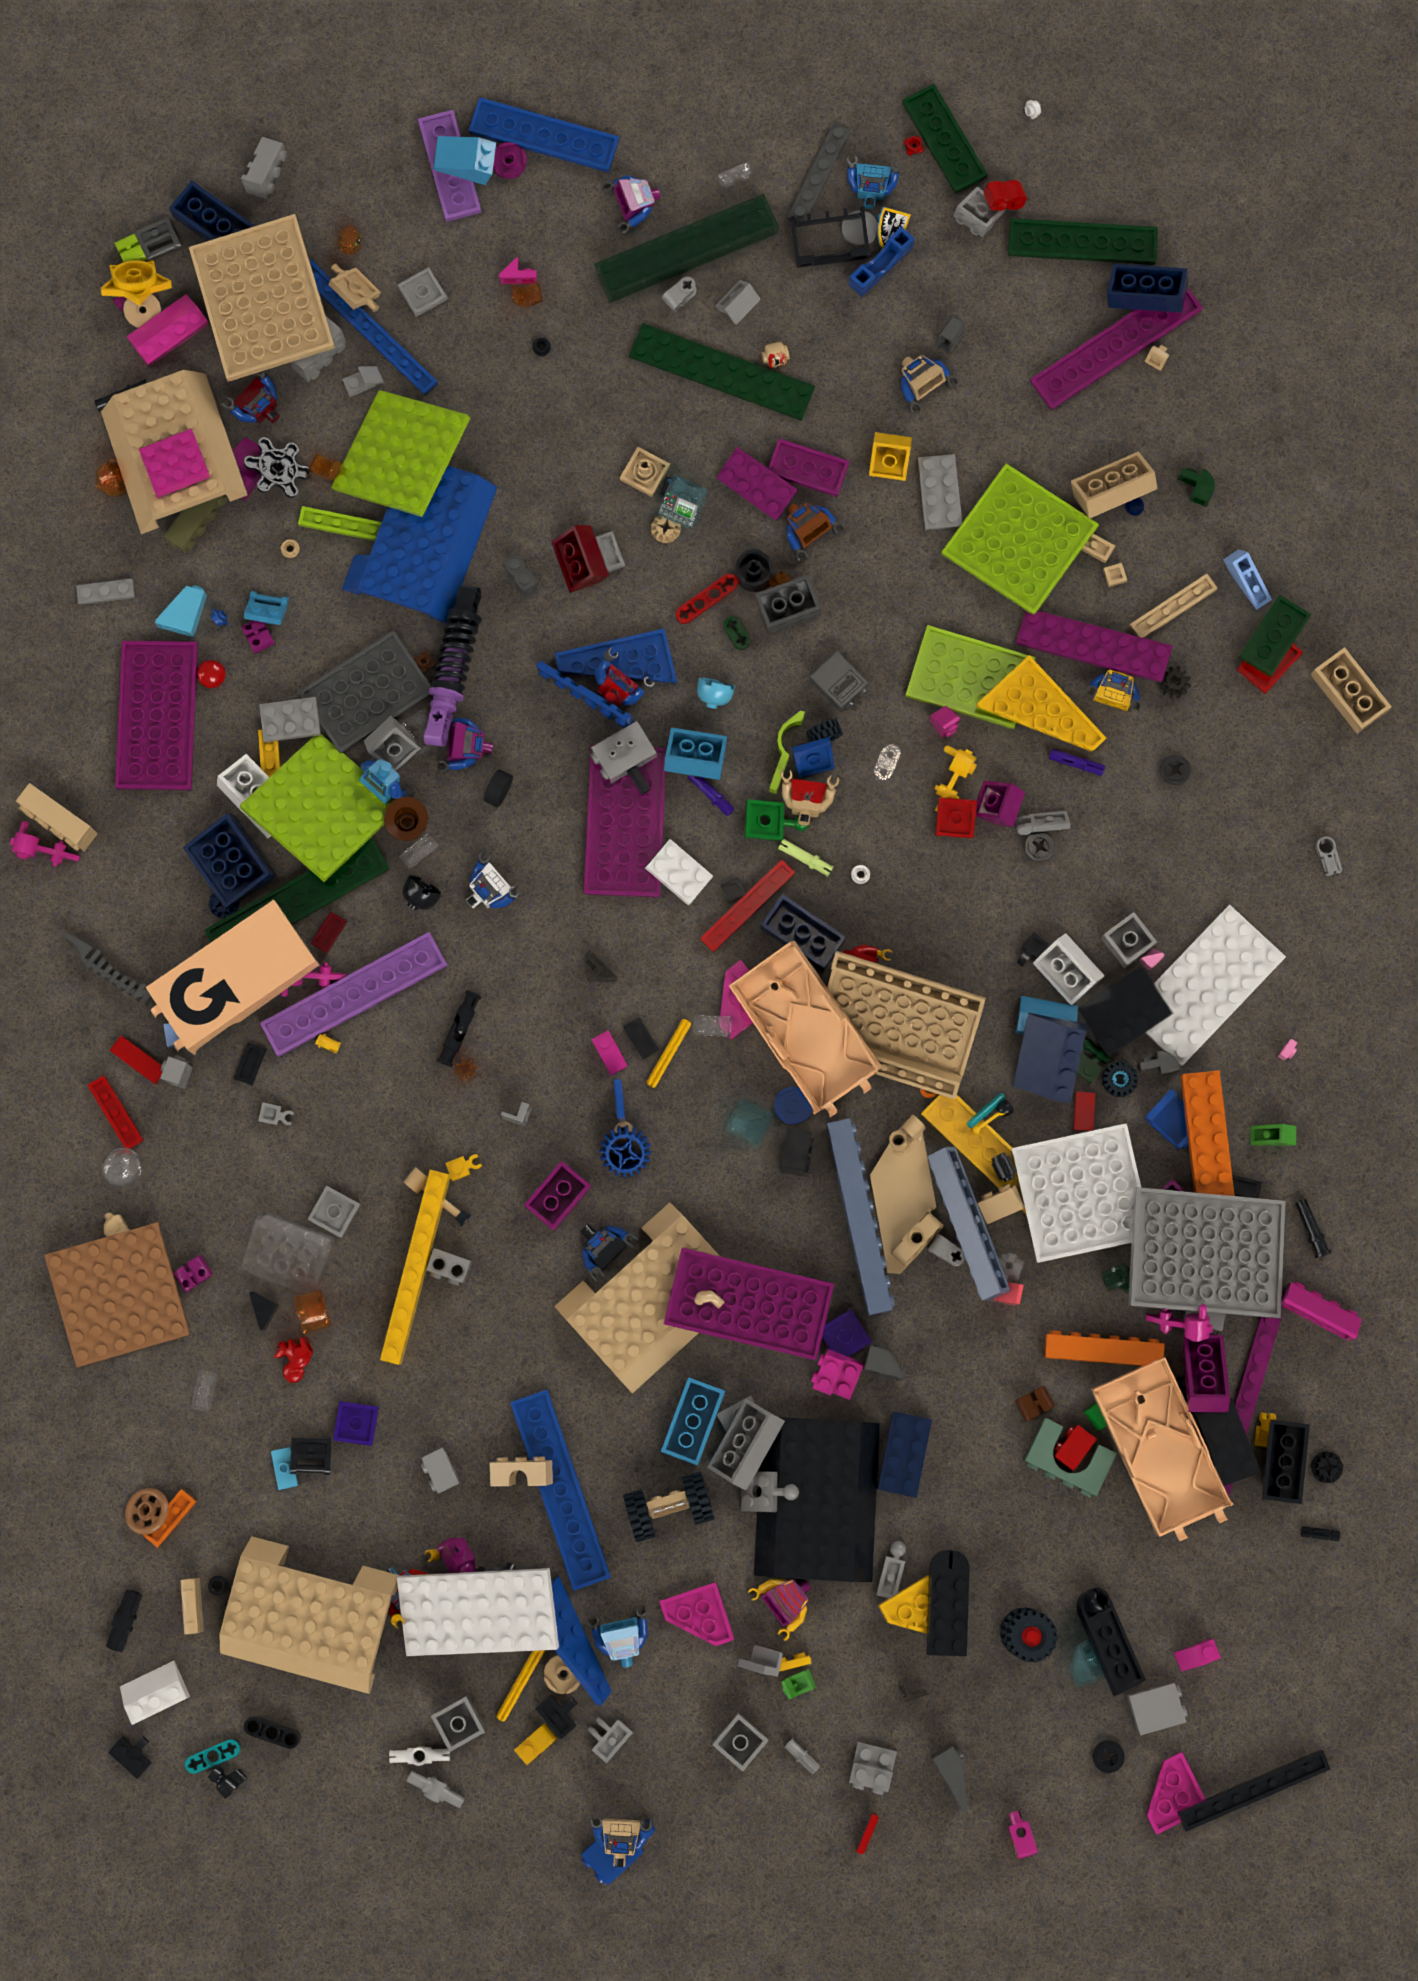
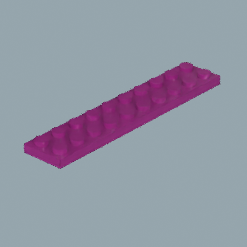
M1187 287L1183 313L1134 310L1031 378L1030 383L1052 411L1200 313L1203 307Z

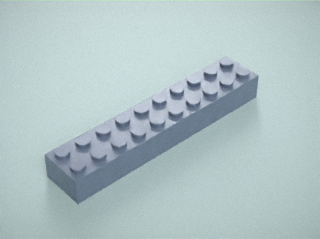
M850 1118L827 1123L826 1129L867 1316L888 1313L892 1311L895 1302L893 1294L889 1295L888 1288L891 1285L889 1276L884 1274L886 1267L885 1257L880 1256L879 1250L882 1248L880 1237H876L875 1233L878 1226L876 1218H872L871 1215L874 1208L872 1199L867 1197V1193H869L868 1181L863 1179L865 1172L863 1160L859 1161L858 1155H860L861 1149L859 1141L855 1142L854 1138L857 1134L855 1122L851 1123Z

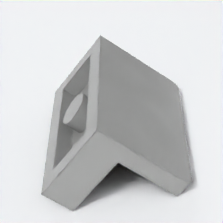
M739 280L715 307L720 312L726 313L734 324H738L760 301V297L750 283Z
M522 1102L517 1116L502 1112L501 1116L504 1120L526 1126L532 1108L529 1104Z
M754 1645L751 1660L739 1659L738 1667L778 1677L783 1653Z

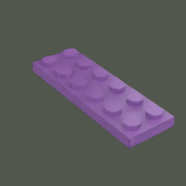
M450 110L419 118L420 130L446 222L482 213L472 181L433 170L437 137H461L454 111Z

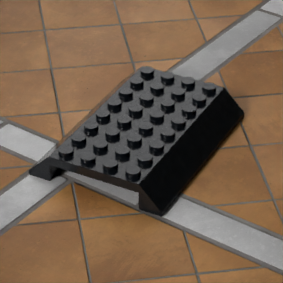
M779 1417L785 1422L762 1461L759 1472H777V1488H784L789 1484H793L798 1488L799 1495L794 1500H788L784 1496H777V1512H757L754 1576L872 1582L880 1423ZM759 1487V1489H758V1496L761 1495V1488H760V1487Z

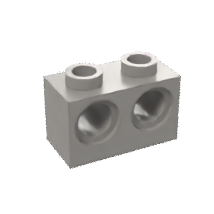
M434 1248L426 1271L430 1272L429 1276L441 1279L442 1276L448 1278V1283L459 1286V1283H465L472 1262ZM437 1260L444 1261L443 1269H435L434 1264ZM454 1267H462L463 1272L460 1276L453 1275Z

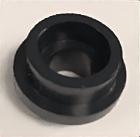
M546 338L536 339L532 345L533 352L538 356L547 355L551 350L550 342ZM539 345L545 346L543 350H540L538 347Z
M214 1576L208 1583V1589L213 1595H223L228 1589V1582L223 1576ZM216 1582H220L222 1584L221 1589L215 1588Z

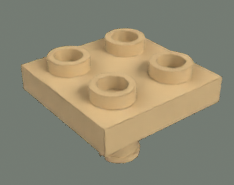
M637 447L621 474L620 481L653 497L669 470L670 463Z

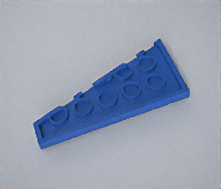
M557 1576L551 1581L559 1648L555 1651L598 1706L604 1703L612 1691L560 1577Z

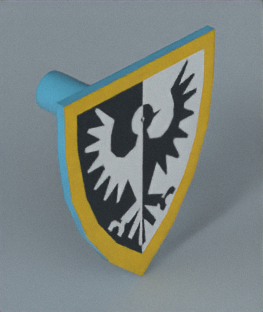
M887 207L882 208L881 214L877 216V235L881 250L888 239L901 226L906 229L911 214Z

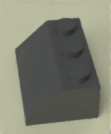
M808 575L755 594L761 618L768 635L821 616V607Z
M875 1343L868 1348L862 1371L899 1381L903 1380V1372L891 1352L886 1350L885 1345Z

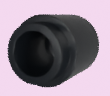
M1005 1152L991 1158L993 1162L991 1165L1000 1181L1004 1180V1182L1015 1178L1014 1174L1017 1171L1010 1157Z

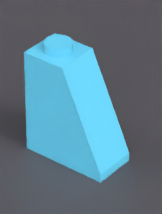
M186 586L159 615L155 624L158 628L194 637L207 594L199 586Z

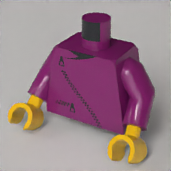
M463 1537L448 1538L436 1547L437 1549L426 1550L424 1555L431 1554L428 1562L439 1560L440 1554H442L441 1557L450 1573L475 1572V1557Z

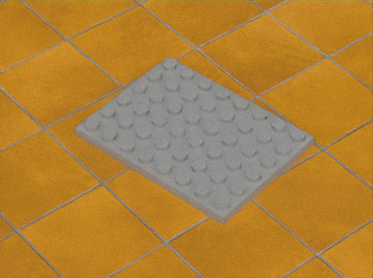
M1140 1187L1134 1188L1128 1306L1199 1312V1306L1204 1304L1207 1307L1208 1313L1281 1318L1285 1201Z

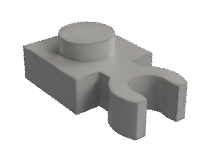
M262 1102L258 1121L277 1125L278 1120H281L283 1124L291 1125L292 1122H287L285 1116L287 1114L294 1115V1112H280L281 1106Z

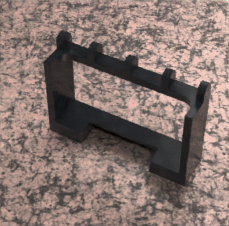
M860 206V213L848 215L847 208L843 209V216L830 217L829 211H825L826 218L811 220V214L809 213L807 214V221L796 222L795 217L790 216L797 268L870 258L864 206ZM853 219L862 220L864 248L821 256H814V254L799 256L796 227Z

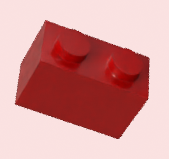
M1075 1425V1427L1070 1426L1064 1434L1067 1438L1063 1443L1059 1441L1053 1449V1452H1055L1053 1457L1071 1471L1076 1469L1097 1440L1079 1425Z

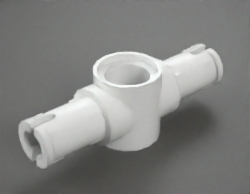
M424 1746L408 1748L407 1750H390L389 1756L396 1757H390L389 1761L390 1763L407 1762L408 1764L420 1766L430 1764L432 1761H450V1755H443L450 1752L448 1748L432 1749V1747ZM416 1751L424 1752L425 1759L423 1761H418L415 1758Z

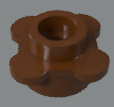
M423 651L420 656L413 658L422 673L435 666V661L430 658L428 651Z

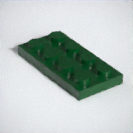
M1279 594L1238 658L1271 678L1312 614Z

